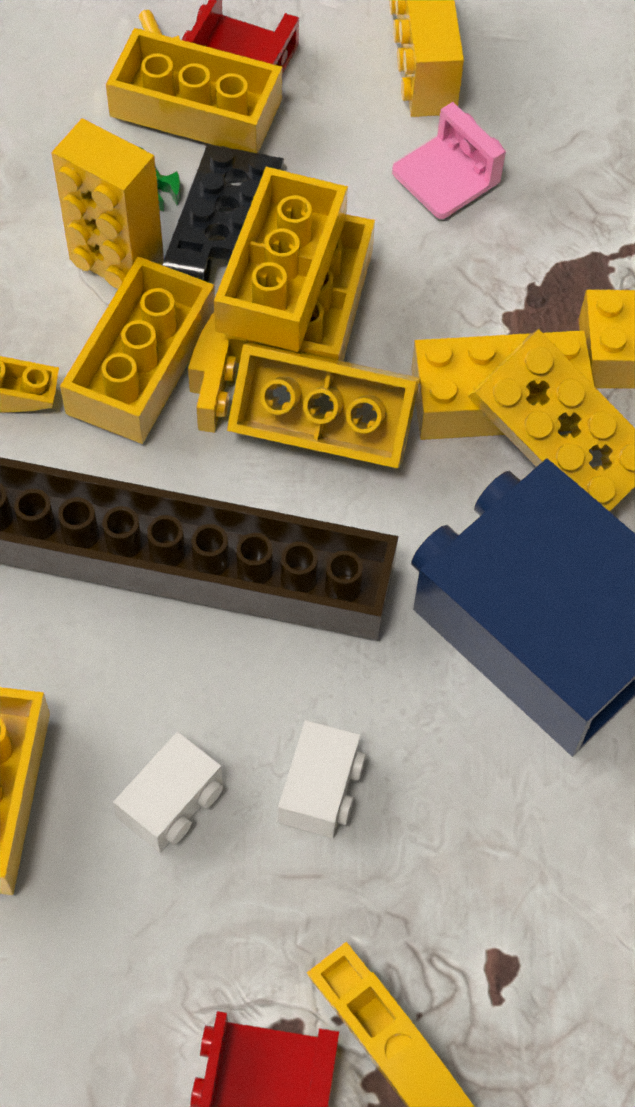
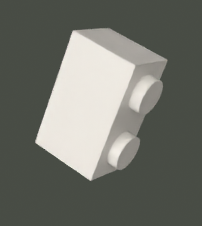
M305 720L278 805V823L329 838L334 837L338 823L347 824L354 798L346 795L350 779L360 780L366 758V753L359 752V734Z
M177 731L113 801L116 816L122 823L161 853L169 842L175 845L186 835L192 824L190 819L201 806L207 809L217 800L223 790L221 785L223 783L221 765Z

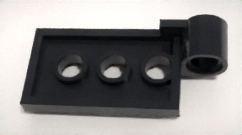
M207 144L166 252L163 266L209 282L212 258L230 260L265 168L270 167L283 171L284 158ZM231 181L242 182L240 185L229 184ZM221 208L233 209L229 213L219 211ZM213 235H220L225 237V239L212 240L208 237Z

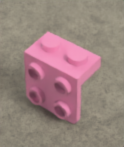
M452 102L441 109L437 137L395 162L392 167V174L435 217L444 219L500 183L506 151L497 139L490 137L476 124V121L470 114L464 113Z

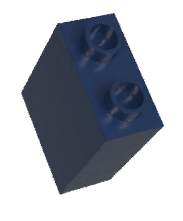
M546 458L522 480L511 471H505L496 477L485 488L474 506V511L480 517L463 532L458 534L449 525H443L426 538L415 552L411 561V565L419 572L413 610L573 757L635 697V533Z

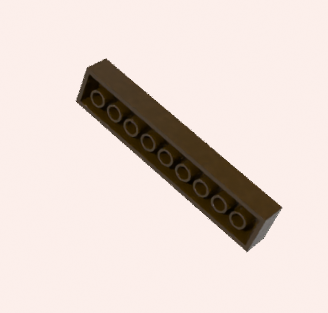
M0 457V564L374 640L379 639L396 561L399 536Z

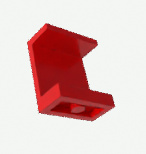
M209 0L207 4L201 5L195 25L191 31L187 30L184 33L182 40L282 67L283 75L299 46V17L285 13L274 32L225 16L222 11V0Z
M217 1011L214 1026L205 1025L200 1057H206L208 1061L205 1077H195L190 1107H328L339 1031L319 1028L318 1037L231 1023L228 1022L226 1012Z

